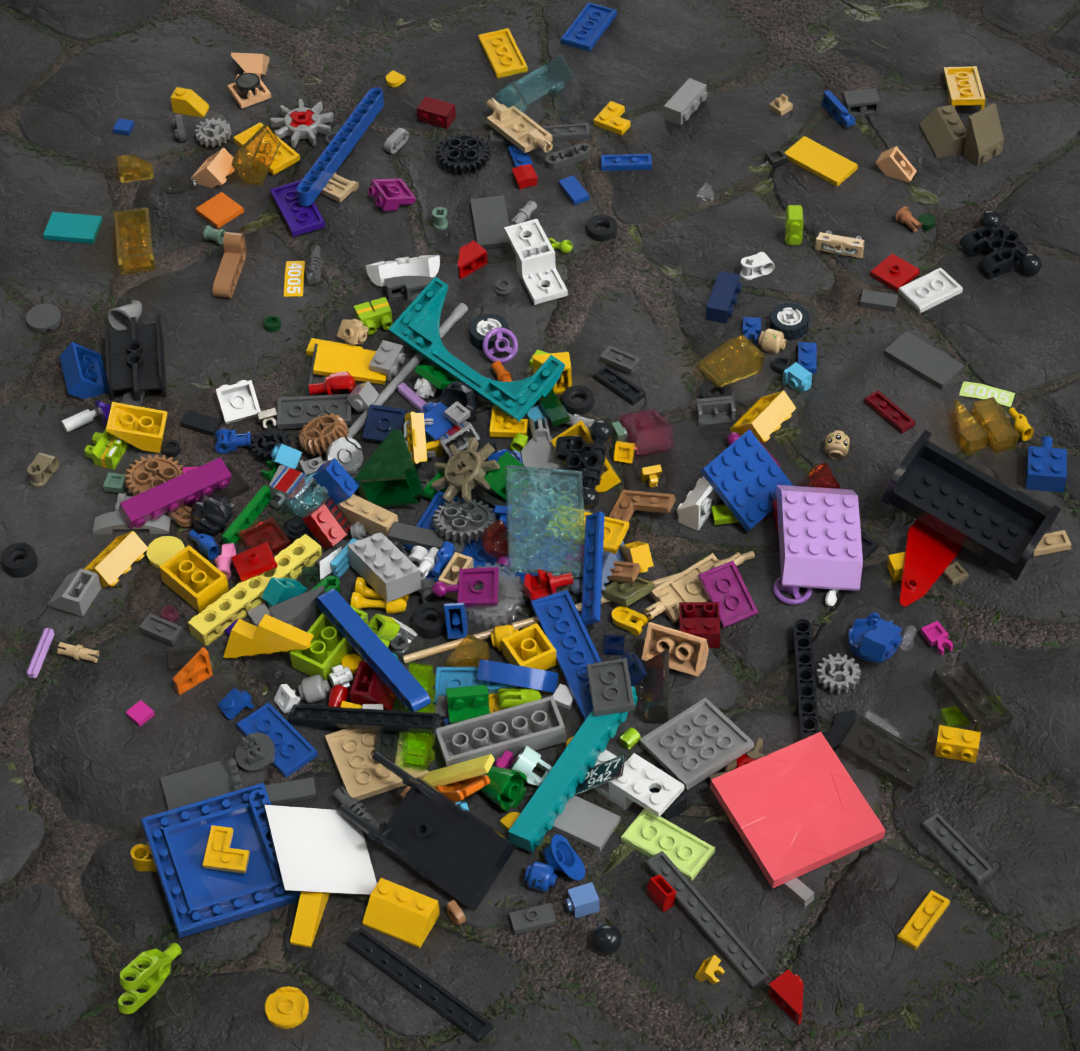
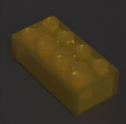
M148 207L114 212L117 256L121 274L156 269L152 225Z

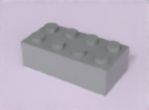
M382 532L347 545L349 564L386 602L421 589L420 570Z

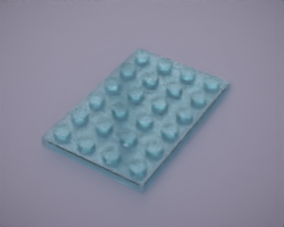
M507 465L505 473L508 571L538 573L537 570L540 569L545 572H551L552 575H562L571 572L572 576L583 577L585 523L582 471Z

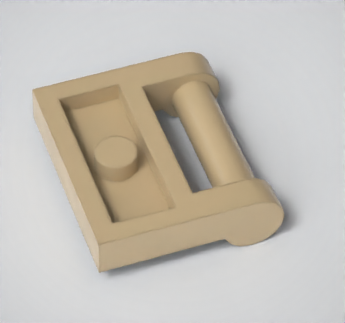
M335 172L321 191V194L341 203L351 192L357 191L359 183L347 180Z

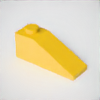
M301 891L290 944L308 948L312 947L330 892Z

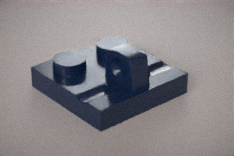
M370 404L362 436L363 441L382 443L392 429L403 431L405 414L407 413L406 409Z

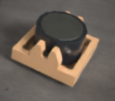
M243 72L241 75L238 74L235 83L227 85L228 91L241 109L271 98L270 91L259 76L254 73Z

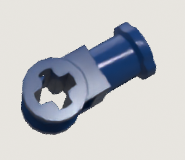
M219 429L215 433V438L217 439L215 450L218 453L225 454L230 451H237V447L242 446L251 448V431L236 434V430Z

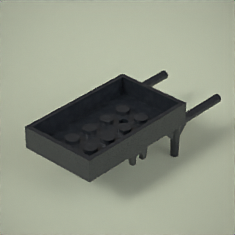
M376 751L372 758L400 777L403 784L411 788L382 832L344 805L339 807L338 812L366 831L369 839L377 841L412 866L413 870L421 873L423 877L434 882L468 908L476 910L517 845L427 781L414 778Z

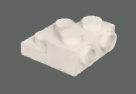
M241 380L237 384L230 386L222 385L216 389L217 399L225 424L257 416V412H261L252 380Z

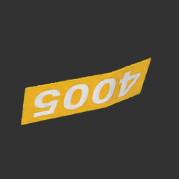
M286 261L284 297L303 296L305 261Z

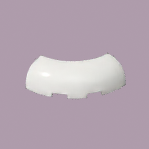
M422 255L414 258H396L395 261H380L366 265V270L371 281L381 287L385 286L384 279L392 277H435L440 267V256Z

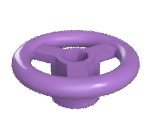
M494 328L483 339V351L487 358L493 362H509L517 353V338L506 328ZM502 333L508 335L511 338L513 348L509 347V340L505 337H502ZM496 334L497 340L494 347L489 350L488 341L491 336ZM499 342H502V343H503V345H504L503 348H500V347L498 346V343H499ZM497 351L510 353L504 358H497L492 355Z
M780 576L774 582L773 592L781 602L797 605L810 598L812 588H806V593L801 597L799 594L800 587L782 586ZM780 591L792 594L795 599L784 597Z

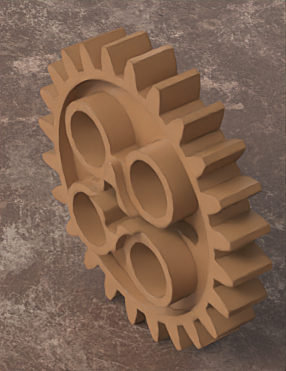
M149 454L148 459L141 456V461L134 460V465L130 464L129 469H126L125 484L126 488H128V493H133L134 497L182 475L183 465H179L178 460L173 462V457L166 459L165 455L159 458L158 454H156L155 458H152Z

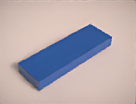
M651 154L601 155V171L652 170Z

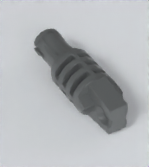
M315 245V250L314 246H311L310 256L307 258L306 277L308 284L318 283L320 280L322 258L320 257L321 247Z
M343 786L335 790L333 797L379 830L380 825L358 799H353Z

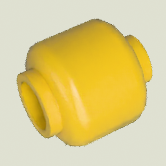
M512 624L495 626L493 632H491L493 647H497L499 651H502V638L518 632L519 629H515Z

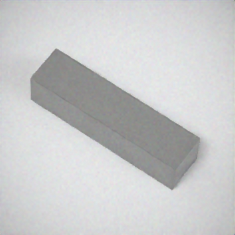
M798 878L779 885L804 908L814 900V892Z

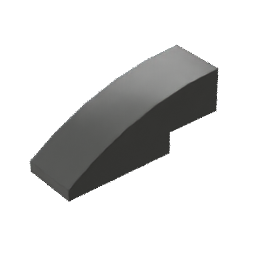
M399 276L384 279L385 292L389 301L404 297L408 301H413L434 277Z

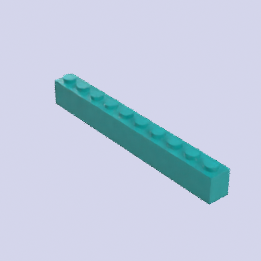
M631 686L634 705H636L638 697L636 696L635 687ZM591 711L508 831L510 841L532 853L537 846L542 844L545 834L548 830L552 829L557 816L563 813L568 800L574 797L577 786L584 782L587 772L595 766L598 756L605 751L609 740L616 735L619 725L625 722L628 712L595 717L594 711Z

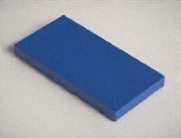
M588 2L562 36L561 44L590 52L616 17L617 10Z
M269 702L236 724L237 729L245 737L257 732L264 733L271 738L275 745V761L272 765L285 778L318 756V752Z

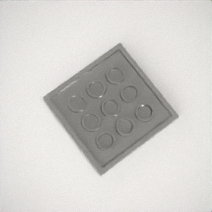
M706 697L639 739L641 746L676 780L684 784L686 790H689L755 747L754 742Z

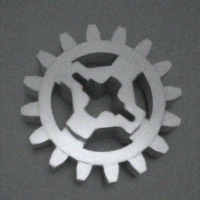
M214 118L211 120L205 119L206 122H200V125L196 126V140L200 141V145L205 143L206 147L212 145V147L215 145L221 146V143H227L226 139L229 140L230 135H232L230 124H227L226 120L221 122V118L217 120Z
M837 653L836 657L830 654L828 660L822 658V663H818L816 672L818 683H823L822 688L826 689L829 687L830 693L837 690L838 694L841 693V690H844L846 693H848L849 688L854 690L855 684H859L861 675L859 664H854V658L848 660L846 654L844 657H840L839 653Z

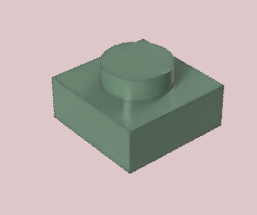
M619 421L612 423V436L615 442H626V438H628L626 428H622Z
M108 472L103 485L104 491L122 493L126 485L125 474Z

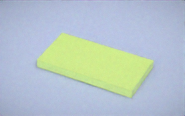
M645 808L621 836V841L650 858L663 851L690 881L696 877L715 852V847L661 816L657 817Z

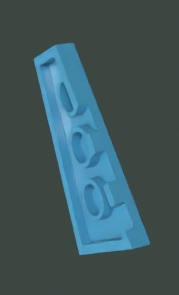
M437 667L434 706H436L439 695L446 697V688L486 685L488 693L493 694L497 693L499 688L516 689V686L477 680L478 667Z

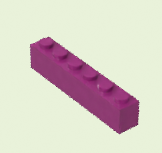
M220 457L121 502L119 512L129 529L139 528L151 519H159L164 513L174 512L184 504H192L204 494L209 496L217 489L222 490L230 484L232 475Z

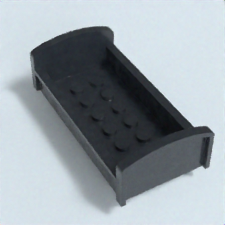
M924 430L891 477L881 501L887 505L888 503L892 504L1011 575L1010 578L1017 581L1044 534L1052 527L1061 508L1054 505L1048 511L929 441L932 433Z

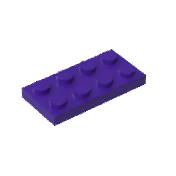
M302 180L270 189L271 196L293 237L325 227V222L314 202L309 206H301L298 203L297 186Z

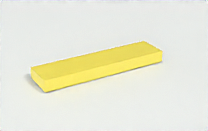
M492 754L430 771L429 775L425 776L422 780L427 781L432 786H444L483 775L489 772L495 759Z

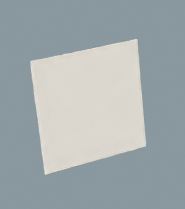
M265 805L285 890L371 895L377 882L363 831L355 823L338 812V810Z

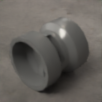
M428 578L421 581V589L418 592L422 595L423 603H438L441 600V597L435 596L432 592V586L435 583L434 579Z

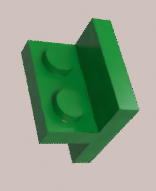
M486 685L446 688L450 725L490 714L489 693Z

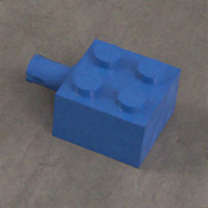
M1050 436L1041 438V447L1028 446L1025 489L1064 493L1067 478V449L1052 448L1053 439Z

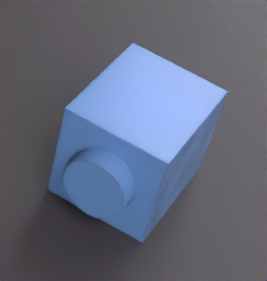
M592 882L568 889V899H565L568 911L573 912L575 919L600 911L599 897Z

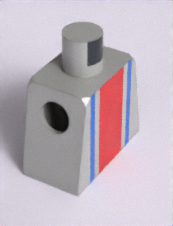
M464 421L458 427L454 425L442 435L440 442L451 458L453 454L450 451V445L453 444L459 451H462L468 447L470 437H474L476 440H479L480 437L472 424Z
M280 464L269 484L272 498L270 504L275 508H280L283 503L291 507L295 506L313 489L311 476Z

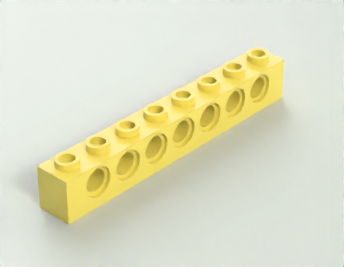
M306 534L296 539L294 543L274 557L278 565L276 568L239 582L213 604L208 605L201 613L192 617L188 622L190 634L207 647L224 634V630L235 620L245 618L248 610L266 602L261 596L271 577L296 579L315 565L316 561L322 556L321 546Z

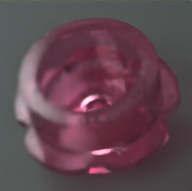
M166 606L161 610L160 618L174 623L179 619L180 615L175 607Z

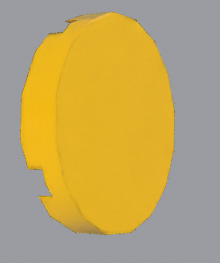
M291 986L277 989L276 992L267 997L265 1003L266 1017L277 1028H294L300 1025L309 1013L308 998L300 989Z

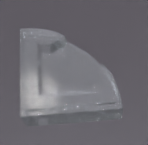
M705 183L697 192V197L712 203L714 200L712 187Z

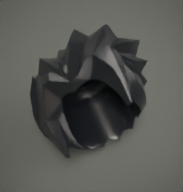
M460 381L447 385L440 394L441 399L439 402L449 408L458 401L471 412L470 417L465 421L470 422L477 419L476 411L478 405L475 400L477 395L468 384Z
M204 494L192 505L191 520L196 530L203 534H215L220 532L221 529L226 528L225 523L232 517V510L235 507L234 504L230 503L228 494L223 497L221 494L218 496H206Z

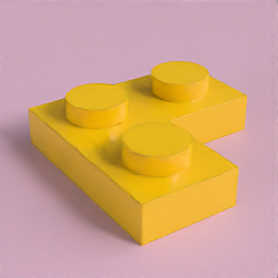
M610 101L595 117L594 125L622 136L631 126V121L620 117L625 112V106Z
M492 406L490 437L515 438L517 433L527 435L528 419H521L518 422L515 419H510L511 416L505 415Z
M211 826L203 861L204 868L246 874L250 852L249 850L230 848L234 832L233 828Z

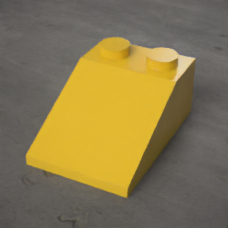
M112 402L106 431L141 450L160 453L168 412Z

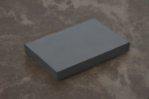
M627 658L586 664L595 717L635 710Z

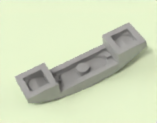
M113 511L95 517L93 534H112L113 529H129L120 512ZM163 514L157 520L151 519L142 527H134L132 529H149L150 534H169L171 518Z

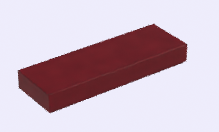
M879 390L864 398V403L900 434L915 426L916 421Z

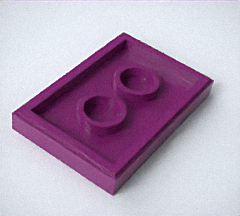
M733 560L698 574L697 577L709 602H719V616L722 629L759 613Z

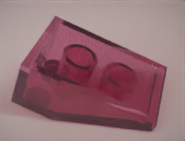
M655 409L620 415V421L623 427L626 428L629 441L635 444V451L638 454L647 455L651 451H665L670 447H674L672 425Z

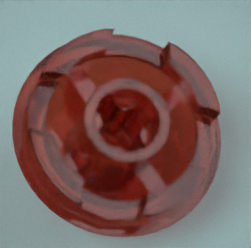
M826 462L816 463L806 475L809 481L808 487L841 489Z

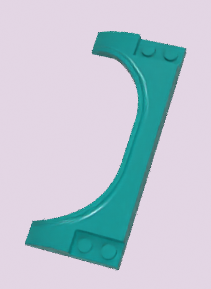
M434 277L392 324L389 331L402 340L406 346L456 381L468 384L476 395L505 415H509L519 422L541 396L545 398L561 376L565 364L550 355L534 375L523 380L502 382L482 376L449 353L442 343L439 330L440 316L449 286L437 277Z

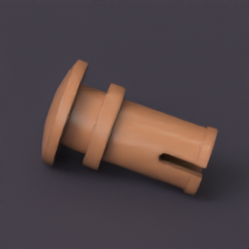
M907 206L902 207L896 213L895 220L906 224L913 232H917L918 229L914 225L920 229L922 224L912 216Z

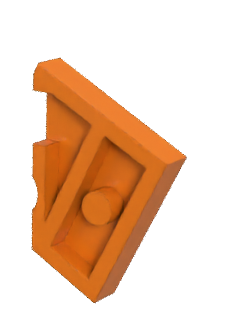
M204 647L173 677L174 688L179 696L213 676L209 654Z

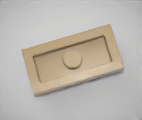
M1065 530L1044 534L1032 553L1033 557L1070 550L1071 542Z

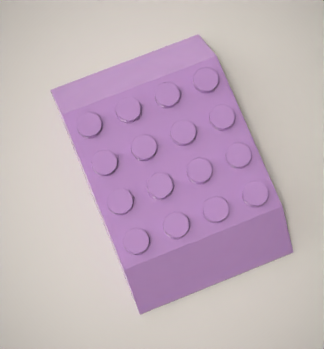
M777 485L781 585L859 591L863 556L858 495L853 490Z

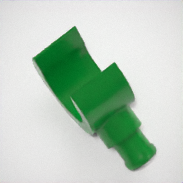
M266 461L267 468L272 470H261V475L264 479L271 481L277 471V465L275 462Z

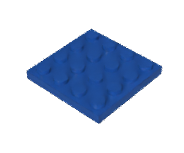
M750 429L700 470L746 531L752 529L773 510V500H777V485L794 486Z

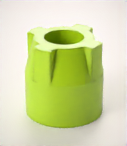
M517 433L510 444L512 451L517 450L521 453L528 444L529 437Z
M630 727L619 737V743L627 750H630L640 741L641 736L634 728Z

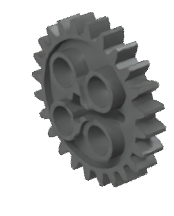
M458 498V502L451 500L450 504L444 502V506H438V510H435V515H433V528H435V532L439 533L440 537L445 536V540L452 538V542L460 540V543H463L464 540H467L470 543L471 539L477 542L478 537L485 539V535H490V531H494L495 513H493V509L489 508L488 504L483 505V501L476 503V499H473L470 503L462 501L460 498Z

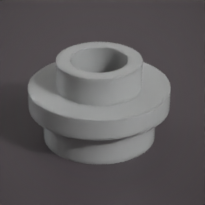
M359 522L351 525L352 538L362 540L363 536L366 535L364 525H361Z

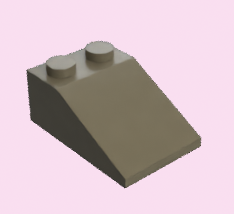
M994 103L968 117L964 157L976 166H979L991 158L1000 155L1003 151L1004 137L997 107Z

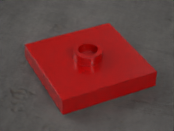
M893 253L870 271L871 277L898 292L900 287L910 283L920 274V269Z
M267 542L231 557L241 581L248 580L278 566Z

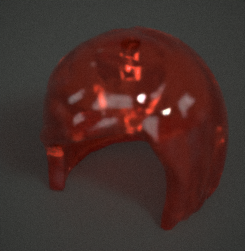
M501 520L492 523L483 532L482 546L490 557L497 559L498 557L506 558L520 547L518 541Z

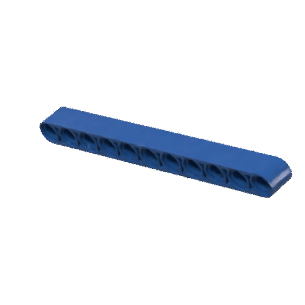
M371 88L299 183L297 186L298 203L301 206H309L315 201L384 106L383 90L381 88Z

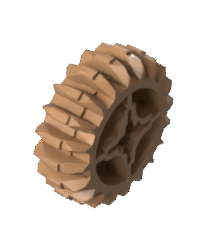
M326 413L324 416L319 415V417L313 418L312 421H307V425H303L299 431L300 435L298 437L304 451L313 456L317 454L321 456L323 453H326L329 445L335 439L348 437L347 434L349 432L346 422L342 417L334 415V413L330 415Z

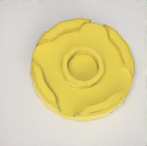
M162 536L149 544L147 558L152 566L159 569L160 565L183 550L185 546L176 537Z

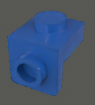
M233 688L221 700L218 706L225 716L232 720L245 706L252 709L254 704L251 702L252 697L248 692Z

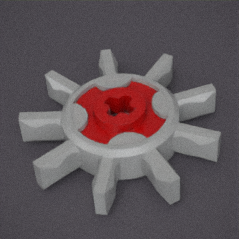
M299 99L298 108L289 110L281 105L280 114L284 118H271V127L280 128L274 131L275 135L280 139L289 135L291 137V145L294 148L299 140L309 139L310 143L315 146V135L317 133L325 135L331 133V126L325 125V123L334 122L333 113L319 115L323 111L322 102L319 101L311 109L306 108L303 100Z

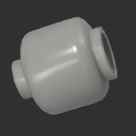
M320 675L304 678L299 685L300 696L302 700H306L308 703L325 700L327 692L330 691L328 680H324Z

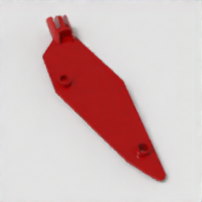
M919 520L914 522L907 533L899 604L903 607H907L922 598L962 550L961 545Z

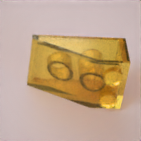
M265 124L238 149L231 165L245 183L262 186L281 142L270 127Z
M740 335L726 341L698 362L697 367L715 384L721 387L761 373L766 355L744 335Z

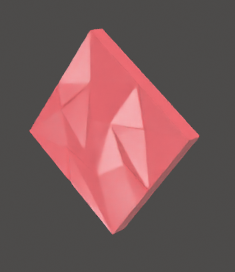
M821 732L711 779L710 788L772 889L879 841L885 835V828Z

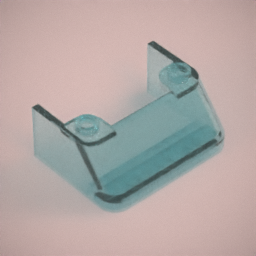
M560 53L532 73L516 82H510L497 92L495 97L506 107L515 106L523 112L527 109V105L555 90L558 92L563 89V84L575 75L562 53Z

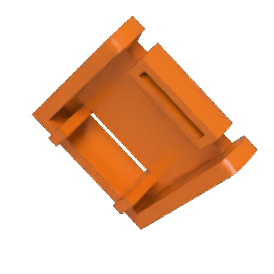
M479 775L448 785H436L434 787L455 802H460L490 784V779L487 775Z

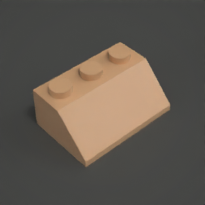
M649 622L642 660L698 677L706 666L709 652L707 639Z

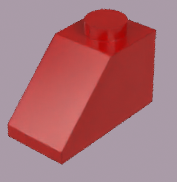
M474 240L460 248L457 265L458 278L460 280L488 264L487 251Z
M788 969L769 984L768 996L799 1025L802 1021L804 984L797 974L794 975Z

